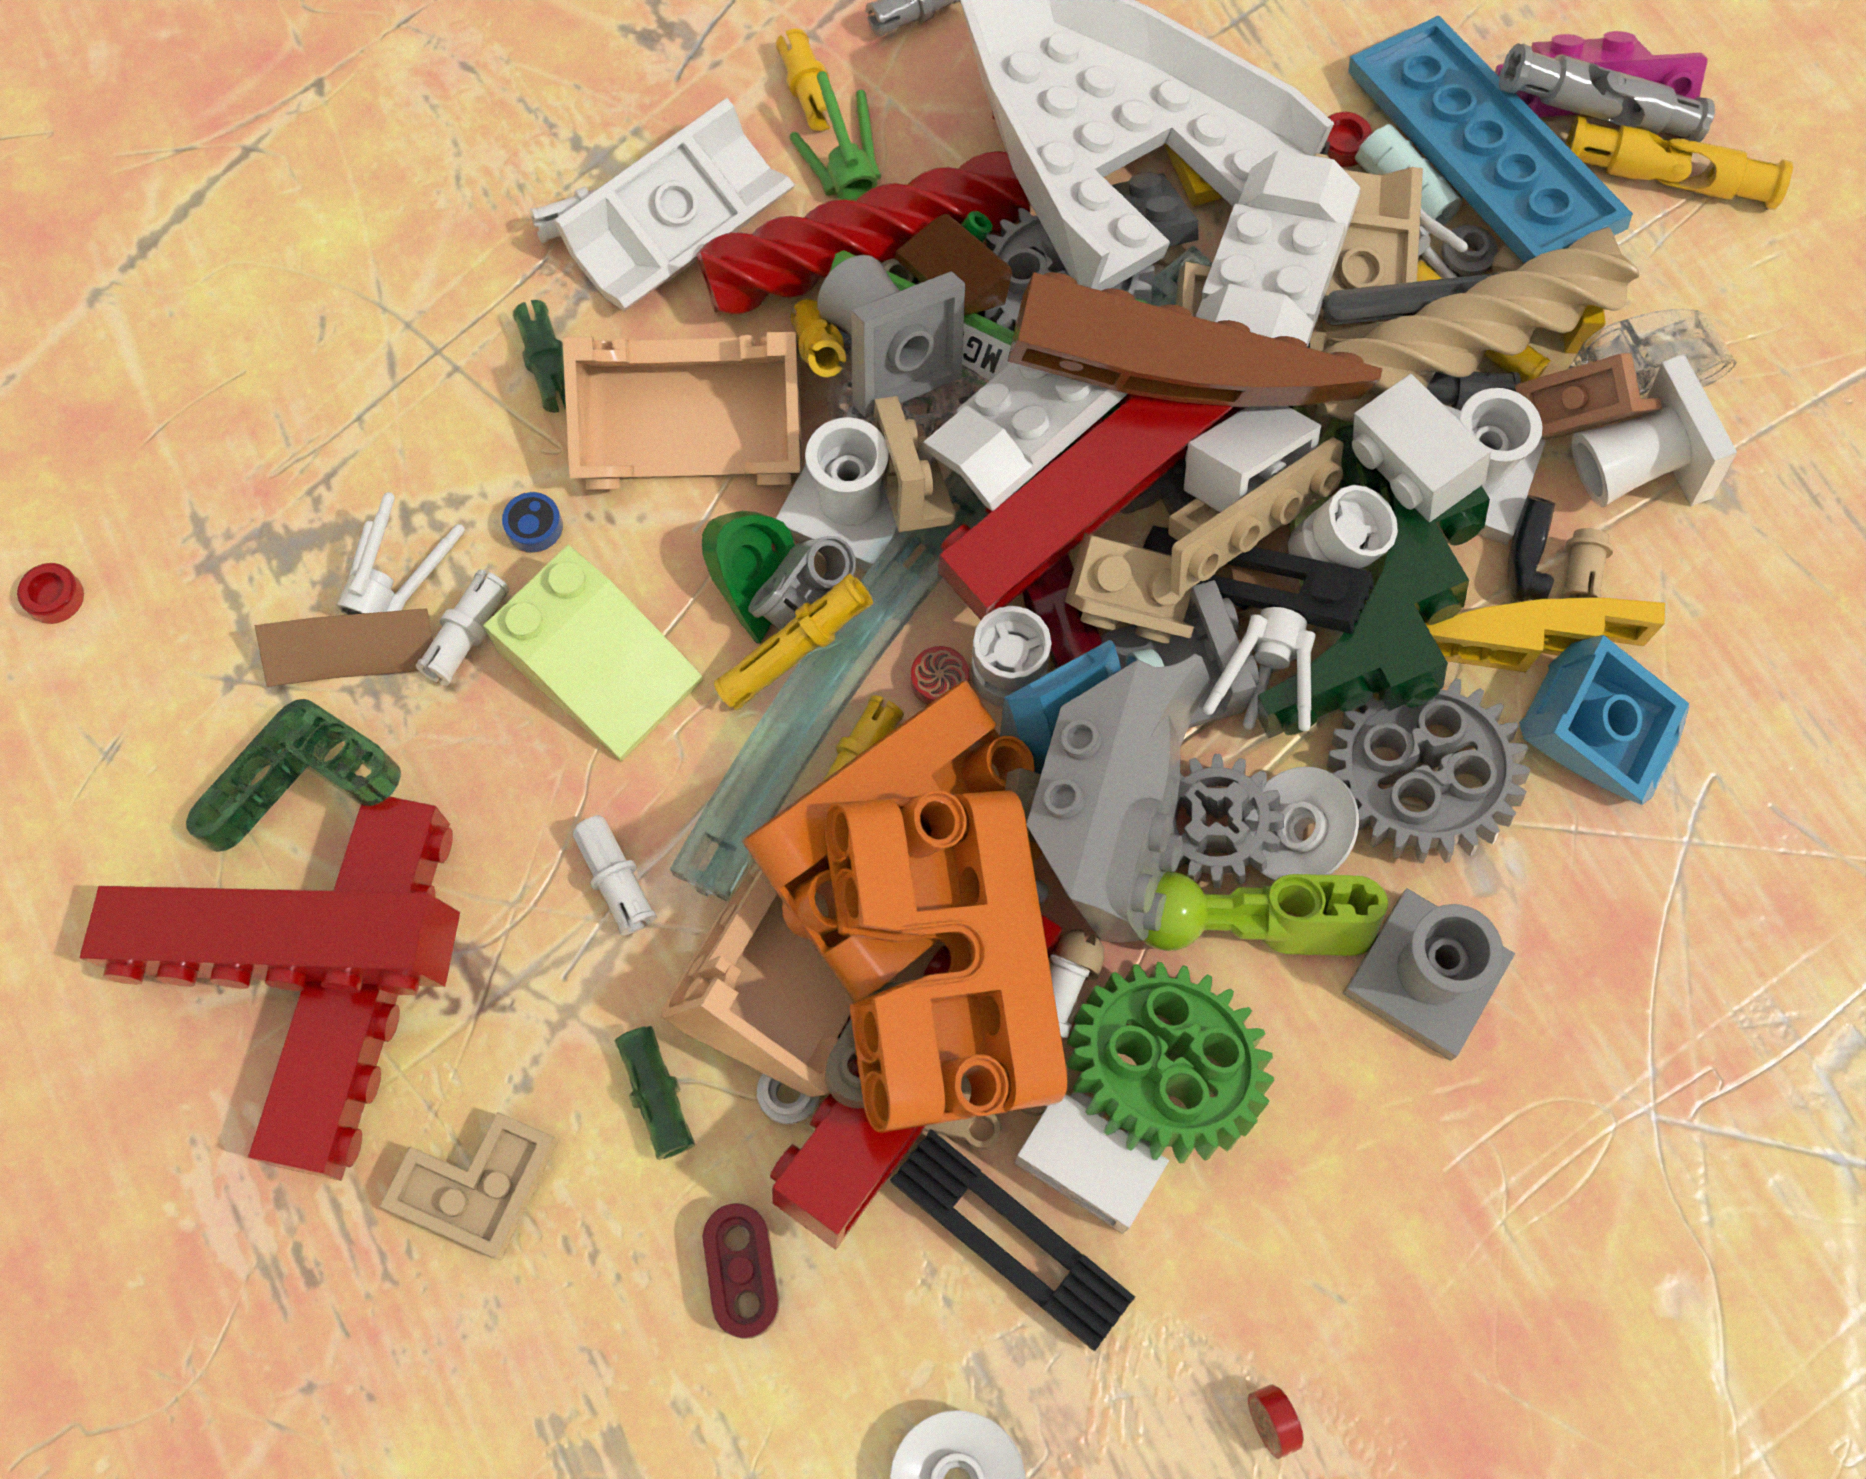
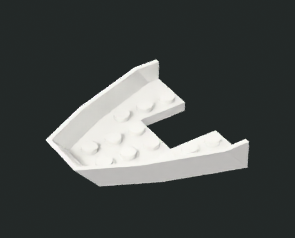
M960 0L981 80L1012 169L1069 276L1074 278L1078 285L1100 291L1112 288L1164 258L1170 241L1104 178L1105 176L1166 143L1234 207L1239 202L1250 169L1277 150L1312 156L1316 153L1320 154L1334 125L1333 121L1295 87L1136 0Z

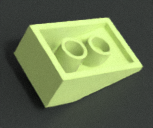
M569 544L483 625L500 655L621 762L703 681V676L612 581Z

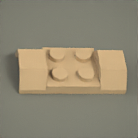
M1316 153L1314 155L1317 157L1329 158L1327 155ZM1410 167L1384 175L1344 170L1360 186V196L1326 295L1335 290L1417 282L1423 168ZM1321 308L1310 338V348L1323 351L1337 342L1363 338L1372 329L1391 319L1330 325L1325 322L1324 311Z

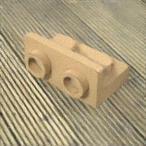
M898 396L875 399L873 426L884 436L889 451L888 463L882 477V482L898 531L904 532L952 525L955 522V510L938 461L936 459L929 465L928 460H919L917 455L922 443L928 436H918L914 420L905 419Z
M1084 533L1065 599L1066 603L1082 611L1080 619L1082 622L1109 630H1115L1117 621L1137 625L1136 635L1169 644L1172 634L1191 638L1194 626L1184 622L1192 588L1180 596L1170 591L1172 555Z

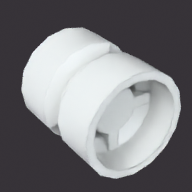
M1351 485L1344 487L1292 530L1288 541L1289 554L1362 569L1369 566L1394 545L1398 533L1397 520L1390 504L1379 493L1365 486Z
M1017 606L997 608L985 615L976 627L971 664L973 684L981 697L993 705L1003 707L1004 697L1045 676L1047 673L1052 643L1049 629L1041 617L1029 609Z

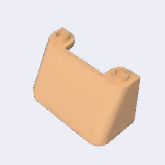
M766 332L767 336L759 337V341H755L752 335H740V338L664 340L613 338L614 344H612L611 340H594L593 337H562L569 478H585L586 490L620 489V478L756 474L757 485L791 484L790 473H802L801 356L797 346V333Z
M752 859L663 1006L661 1018L690 1037L806 1096L826 1095L830 1093L825 1080L827 1060L851 1014L849 1005L855 1002L851 999L811 940L795 935L787 927L782 913L783 900L755 860ZM816 892L815 904L818 911L823 916L828 917V904L825 898Z

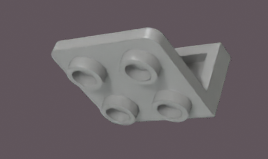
M1215 580L1195 585L1191 589L1190 601L1184 617V622L1194 626L1191 638L1172 634L1169 644L1161 643L1136 635L1137 625L1112 630L1101 636L1102 644L1109 640L1114 642L1121 670L1125 668L1128 653L1149 648L1159 654L1164 666L1181 662L1194 653L1203 658L1211 682L1188 728L1245 712L1256 689V685L1259 684L1257 664L1250 652L1214 713L1206 715L1203 712V706L1210 696L1213 687L1240 644L1235 633L1239 628L1235 607L1229 598L1222 599Z

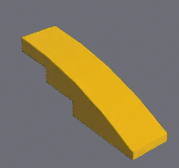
M1604 597L1539 599L1483 607L1457 614L1453 618L1434 625H1429L1428 622L1425 624L1448 662L1526 673L1541 653L1559 656L1572 643L1600 635H1605L1615 643L1645 646L1665 624V603Z

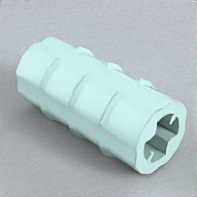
M1387 124L1374 131L1359 147L1355 160L1370 174L1384 175L1410 167L1423 168L1421 208L1428 216L1444 226L1458 212L1459 207L1463 203V198L1447 183L1446 177H1442L1430 165L1429 159H1424L1412 146V142L1406 140L1391 124Z

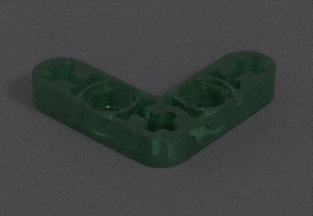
M306 699L295 700L285 705L198 799L189 811L186 828L194 838L208 849L215 852L226 851L237 845L306 768L358 804L371 806L386 800L394 792L401 778L400 766L379 745L314 702ZM345 741L340 752L332 759L324 762L329 751L337 744ZM362 764L371 771L367 777L355 773ZM271 765L265 776L257 783L251 785L257 773L264 767Z

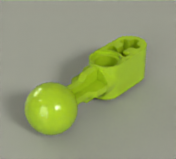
M1165 872L1156 889L1157 893L1166 895L1161 927L1159 931L1148 929V936L1143 942L1158 950L1175 951L1186 948L1194 943L1204 930L1232 931L1240 939L1263 940L1270 948L1284 954L1355 956L1367 952L1373 945L1388 908V898L1384 889L1377 882L1364 876L1289 874L1278 878L1272 886H1264L1263 888L1238 887L1230 895L1204 894L1200 886L1188 876L1176 872ZM1285 912H1292L1300 917L1290 916Z

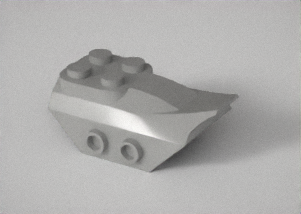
M1195 653L1181 662L1163 667H1154L1143 661L1136 660L1060 708L1026 825L1069 898L1101 941L1118 943L1137 940L1144 941L1148 936V929L1159 931L1161 927L1166 895L1157 893L1156 889L1165 872H1175L1182 852V836L1174 834L1173 826L1180 784V746L1199 703L1211 682L1203 658Z

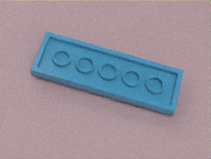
M1439 15L1350 56L1348 73L1425 157L1429 159L1437 170L1446 177L1448 182L1524 264L1540 254L1557 249H1566L1575 241L1591 232L1608 227L1615 236L1629 228L1633 213L1516 93L1513 94L1500 90V77Z

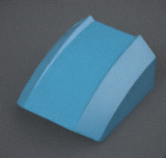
M1605 635L1574 642L1548 665L1549 670L1525 717L1519 722L1523 739L1545 755L1592 783L1643 805L1653 797L1681 739L1690 708L1689 703Z
M1109 640L1004 697L1000 737L1013 736L1026 744L1034 758L1035 773H1042L1061 706L1121 670L1114 642Z

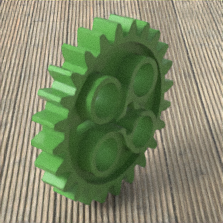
M1157 962L1149 978L1138 964L1132 966L1125 979L1114 972L1110 975L1104 988L1098 985L1093 988L1086 1001L1087 1004L1083 1003L1074 1019L1077 1025L1074 1026L1067 1040V1044L1075 1048L1067 1062V1068L1083 1072L1074 1084L1073 1090L1077 1093L1092 1092L1094 1095L1085 1112L1088 1115H1095L1105 1111L1110 1116V1119L1105 1126L1104 1133L1108 1136L1121 1127L1128 1131L1126 1149L1130 1151L1138 1145L1141 1139L1149 1141L1153 1160H1158L1167 1146L1172 1147L1178 1163H1184L1194 1148L1204 1161L1209 1160L1219 1146L1228 1152L1239 1140L1240 1135L1247 1136L1258 1121L1256 1117H1259L1269 1103V1099L1264 1094L1273 1084L1274 1077L1264 1072V1069L1272 1060L1273 1055L1271 1052L1255 1049L1266 1033L1264 1029H1247L1244 1023L1252 1012L1250 1007L1233 1011L1228 1005L1233 997V990H1225L1218 996L1210 992L1212 976L1208 974L1197 985L1190 982L1188 966L1184 965L1175 978L1168 976L1162 962ZM1156 1015L1166 1018L1172 1025L1162 1022ZM1117 1053L1130 1057L1137 1066L1124 1062ZM1205 1055L1215 1059L1221 1067L1212 1064ZM1168 1095L1181 1100L1186 1109L1173 1104Z

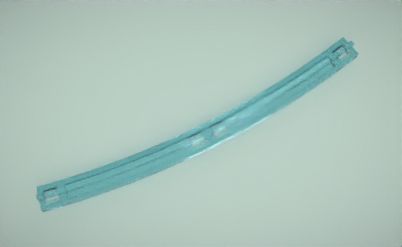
M1194 245L1154 277L1151 305L1158 307L1166 304L1176 305L1178 272L1185 262L1210 267L1213 263ZM952 471L944 480L952 504L956 502L960 505V509L955 514V522L952 525L899 532L861 579L862 584L869 591L873 599V605L865 609L858 616H855L835 633V640L827 647L818 646L803 657L745 742L707 803L670 867L673 876L694 885L697 892L707 897L709 894H712L725 901L729 899L752 858L741 841L778 814L799 777L841 713L916 610L943 577L938 573L939 555L943 552L940 549L942 542L963 524L973 528L988 515L985 512L986 506L963 477L955 471ZM920 543L925 546V550L909 569L902 566ZM713 841L719 844V847L703 872L697 868Z

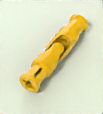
M1578 115L1572 122L1565 142L1568 148L1583 163L1605 167L1607 174L1634 180L1656 179L1666 186L1727 200L1732 199L1734 196L1763 201L1766 208L1776 210L1782 203L1789 188L1793 172V162L1782 159L1778 164L1747 158V152L1686 139H1670V141L1663 140L1659 135L1644 129L1622 125L1617 130L1589 124L1586 117ZM1693 153L1703 155L1711 161L1700 175L1688 177L1692 170L1691 160Z

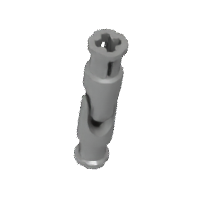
M1517 43L1511 48L1500 72L1499 85L1502 91L1514 94L1519 90L1540 96L1541 102L1546 105L1578 114L1589 115L1620 126L1625 125L1648 130L1654 134L1661 131L1678 136L1679 139L1701 142L1708 134L1715 116V104L1712 99L1705 97L1691 99L1675 94L1674 89L1668 85L1602 68L1596 64L1563 54L1557 55L1555 58L1538 54L1532 51L1531 46Z

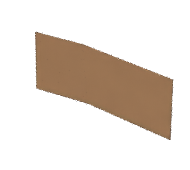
M427 608L313 617L254 625L266 687L330 678L419 671L415 665L433 642Z

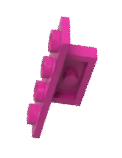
M1624 31L1607 32L1603 38L1583 39L1573 34H1559L1553 36L1551 41L1532 42V51L1552 58L1563 54L1602 68L1671 86L1675 94L1691 99L1700 97L1708 58L1701 52L1652 55L1634 34ZM1499 64L1495 69V73L1499 77L1503 64ZM1519 90L1516 92L1538 117L1583 115L1546 105L1541 102L1540 96Z

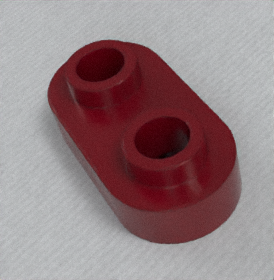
M739 1203L728 1204L717 1209L709 1217L703 1230V1247L712 1310L716 1322L726 1333L741 1339H752L763 1335L774 1325L780 1310V1298L770 1233L765 1220L754 1208ZM736 1227H743L749 1233V1242L740 1251H732L726 1244L727 1234ZM746 1292L756 1294L759 1299L758 1311L749 1318L740 1317L736 1311L737 1299Z

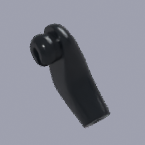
M1527 495L1508 557L1509 589L1512 597L1518 602H1524L1525 598L1530 600L1548 599L1555 581L1551 575L1536 571L1546 546L1556 503L1532 495Z

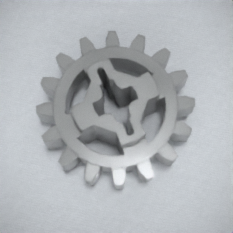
M1214 754L1211 768L1203 769L1201 763L1196 758H1192L1189 760L1190 775L1184 777L1180 774L1178 800L1173 819L1174 834L1180 835L1176 827V821L1181 806L1186 808V814L1192 818V821L1184 827V833L1181 835L1182 852L1177 869L1184 864L1188 865V877L1195 882L1200 879L1202 873L1211 874L1214 888L1221 887L1223 874L1232 873L1234 879L1239 884L1245 883L1246 866L1250 864L1261 872L1267 868V859L1262 850L1278 852L1280 848V838L1270 832L1284 829V814L1271 811L1280 805L1279 791L1269 790L1262 792L1267 783V774L1262 770L1250 778L1246 776L1245 759L1239 758L1234 763L1232 769L1223 767L1221 754ZM1211 786H1224V787H1227V788H1207V787H1211ZM1253 806L1259 818L1258 828L1254 837L1249 833V827L1242 822L1250 814V808ZM1211 814L1214 818L1220 819L1226 814L1228 815V826L1223 827L1220 823L1216 822L1207 827L1206 815ZM1209 852L1228 853L1229 855L1216 857L1208 856L1206 854Z

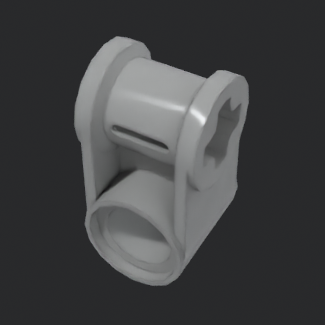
M834 536L797 543L789 550L787 556L772 577L757 591L750 602L748 611L757 618L764 616L781 630L796 617L795 610L807 602L810 604L814 603L844 579L846 575L854 574L856 559L852 548L846 541ZM817 551L823 555L827 564L826 573L823 578L817 574L814 568V556Z

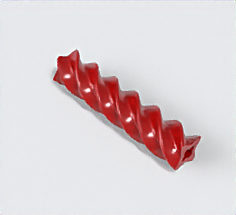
M986 152L971 158L959 168L943 167L923 172L912 179L907 185L892 183L877 186L861 195L856 201L846 199L831 200L817 206L805 217L782 216L774 218L758 227L752 234L733 232L717 236L706 243L696 254L714 312L716 313L718 310L728 314H744L760 306L768 294L783 298H794L805 294L812 289L820 277L826 278L828 276L835 254L843 250L855 256H872L880 263H883L886 260L895 258L896 250L935 218L943 214H949L959 224H962L971 211L981 212L991 221V232L999 233L1001 232V220L1004 219L1015 224L1019 219L1018 209L1024 208L1028 212H1031L1026 194L1012 169L1007 152Z

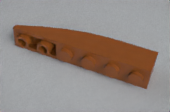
M1049 272L1044 275L1033 273L1022 296L1007 362L1122 393L1181 403L1236 407L1298 406L1360 399L1381 379L1383 369L1365 364L1360 356L1353 353H1325L1307 348V344L1304 341L1295 337L1278 336L1271 338L1250 332L1248 326L1237 321L1222 320L1213 322L1193 316L1190 310L1182 306L1166 304L1158 307L1136 301L1132 294L1124 290L1108 288L1100 291L1078 285L1074 278L1057 272Z

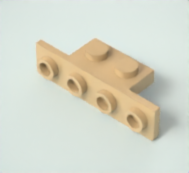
M1331 437L1221 512L1196 498L1169 516L1168 535L1178 540L1172 547L1170 591L1180 596L1200 581L1208 580L1220 567L1242 552L1250 551L1259 540L1281 525L1293 521L1301 511L1320 498L1332 494L1338 487L1343 474L1341 467L1343 442Z

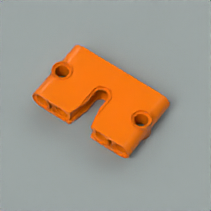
M966 679L933 700L741 841L783 900L782 913L787 927L795 935L811 940L854 1002L869 996L881 988L938 940L926 939L893 942L839 934L824 828L826 813L831 804L918 797L934 790L947 791L950 794L1005 791L1008 772L1018 768L1034 772V758L1030 749L1018 738L1013 736L1000 737L995 729L997 726L996 722ZM992 763L996 766L999 772V777L994 772ZM920 814L922 829L931 837L930 823L924 815ZM1029 841L1033 863L1043 855V852L1037 843ZM816 892L822 895L828 904V917L823 916L818 911L815 904Z
M934 790L918 797L832 803L826 813L824 828L839 934L893 942L936 939L943 942L951 954V965L946 973L927 975L917 980L906 981L849 1005L863 1103L870 1125L875 1131L882 1133L1053 1105L1061 1102L1067 1090V1070L1025 814L1018 795L1012 790L950 794L947 791ZM920 814L924 815L930 823L931 837L922 829ZM963 1074L966 1075L971 1084L969 1102L963 1096L961 1090Z

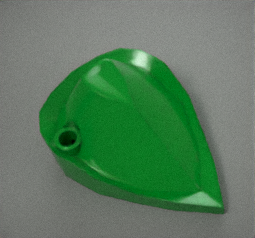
M738 511L720 515L707 523L702 533V555L713 582L741 625L756 643H761L772 623L764 616L758 618L753 616L748 611V607L757 591L772 577L795 544L792 533L783 521L758 512ZM772 543H773L774 546H775V550H774V551H773L772 548H771V544H772Z

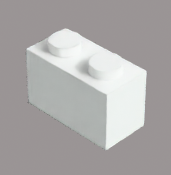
M1412 374L1403 378L1354 413L1352 448L1357 458L1368 469L1373 470L1376 468L1390 482L1391 489L1398 501L1407 509L1415 508L1429 523L1486 482L1491 451Z
M1288 406L1246 407L1188 443L1185 455L1184 491L1221 512L1318 447L1321 425Z
M1074 1091L1070 1097L1065 1094L1063 1100L1058 1104L1048 1105L1017 1155L1014 1164L1123 1234L1132 1225L1170 1160L1162 1155L1158 1160H1153L1150 1153V1142L1143 1139L1132 1151L1126 1149L1128 1131L1118 1129L1107 1136L1104 1133V1129L1108 1121L1103 1118L1106 1112L1095 1115H1088L1085 1112L1092 1098Z

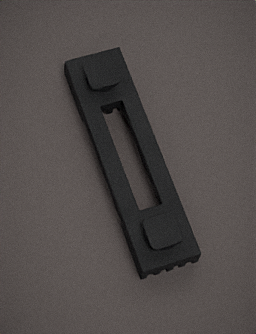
M1153 525L1143 548L1172 555V547L1178 540L1168 535L1169 528ZM1253 547L1250 551L1242 552L1226 564L1303 580L1304 583L1299 594L1216 575L1196 584L1199 585L1215 580L1222 599L1229 598L1233 603L1259 609L1268 607L1286 608L1303 616L1307 624L1353 634L1355 630L1354 622L1358 623L1360 618L1359 611H1363L1365 607L1363 601L1368 600V589L1372 590L1374 582L1371 571Z
M932 1129L927 1133L924 1140L919 1143L916 1150L911 1153L908 1160L902 1164L896 1175L894 1174L890 1179L895 1187L1093 1351H1096L1100 1343L1135 1299L1131 1292L1054 1232ZM968 1188L1070 1271L1055 1291L953 1208Z

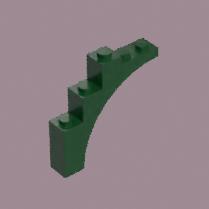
M1383 476L1389 504L1397 520L1398 533L1394 545L1388 550L1383 572L1363 611L1359 613L1358 623L1354 622V633L1344 632L1334 645L1311 663V726L1317 722L1318 717L1339 708L1341 711L1347 712L1361 707L1376 692L1379 693L1389 712L1405 704L1409 708L1421 706L1435 698L1439 694L1440 689L1444 687L1448 662L1425 623L1428 622L1429 625H1434L1453 618L1465 605L1469 579L1448 543L1453 546L1466 543L1473 539L1481 529L1485 528L1490 498L1482 486L1429 523L1415 508L1407 509L1398 501L1391 489L1390 482ZM1297 674L1258 695V719L1268 739L1283 732L1286 735H1295L1303 732L1298 727Z

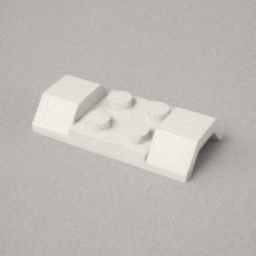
M726 98L557 217L554 223L569 254L601 295L621 310L626 311L661 284L669 282L697 261L696 254L706 243L717 236L739 231L750 223L753 217L791 191L795 185L788 176L768 166L744 135L734 105Z
M1277 150L1250 169L1239 202L1233 207L1202 290V301L1196 317L1213 322L1222 320L1237 321L1248 326L1250 332L1271 338L1278 336L1295 337L1304 341L1308 347L1360 196V186L1334 159Z
M1010 363L957 408V414L922 443L917 455L919 460H928L929 465L937 459L961 475L982 503L994 511L1128 393Z

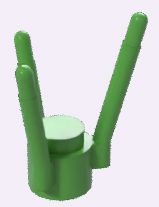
M820 71L817 74V80L839 146L829 153V163L826 168L798 132H792L790 140L820 179L826 195L830 196L836 193L840 200L856 201L861 195L875 188L877 181L881 178L875 161L866 93L864 90L856 92L861 150L856 144L851 143L826 72Z

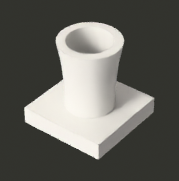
M1685 354L1661 363L1647 399L1660 398L1661 410L1609 426L1579 431L1573 434L1571 446L1577 472L1587 493L1598 506L1605 507L1629 491L1671 471L1690 506L1713 498L1737 451Z
M1490 388L1471 396L1461 411L1446 405L1444 406L1491 451L1486 482L1482 485L1490 498L1485 528L1481 529L1478 535L1507 545L1514 535L1546 441L1541 439L1542 420L1540 414L1526 397L1509 389Z
M850 417L837 418L820 426L807 443L805 452L806 464L776 519L784 522L792 533L793 540L798 542L826 536L841 538L852 548L856 559V567L877 576L900 534L882 482L889 457L886 440L882 433L872 424Z

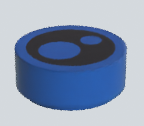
M528 492L520 494L513 498L503 511V528L510 542L522 551L540 552L546 550L557 542L562 533L563 521L558 507L550 497L542 493Z

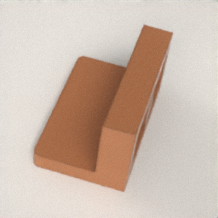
M1620 353L1515 385L1516 392L1526 397L1540 414L1542 420L1541 439L1562 437L1662 409L1660 398L1641 399L1632 353Z

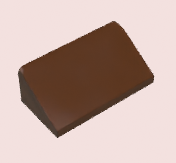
M943 214L935 218L895 252V259L921 282L951 271L965 283L964 316L999 307L1006 303L1012 275L1011 267L949 214Z

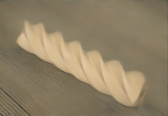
M1607 227L1591 232L1575 241L1566 249H1557L1536 256L1516 271H1507L1489 276L1475 284L1466 293L1438 298L1423 307L1415 315L1401 316L1388 320L1372 329L1363 338L1344 340L1324 349L1322 352L1329 354L1334 352L1353 353L1360 356L1365 364L1383 368L1381 379L1360 399L1303 406L1311 420L1321 425L1319 437L1322 438L1333 417L1354 422V413L1409 374H1412L1426 388L1430 384L1435 372L1458 378L1467 377L1475 371L1486 350L1512 356L1520 354L1527 347L1537 327L1554 332L1567 333L1576 327L1588 305H1594L1611 311L1621 310L1627 304L1628 284L1639 277V270L1621 253L1610 228Z

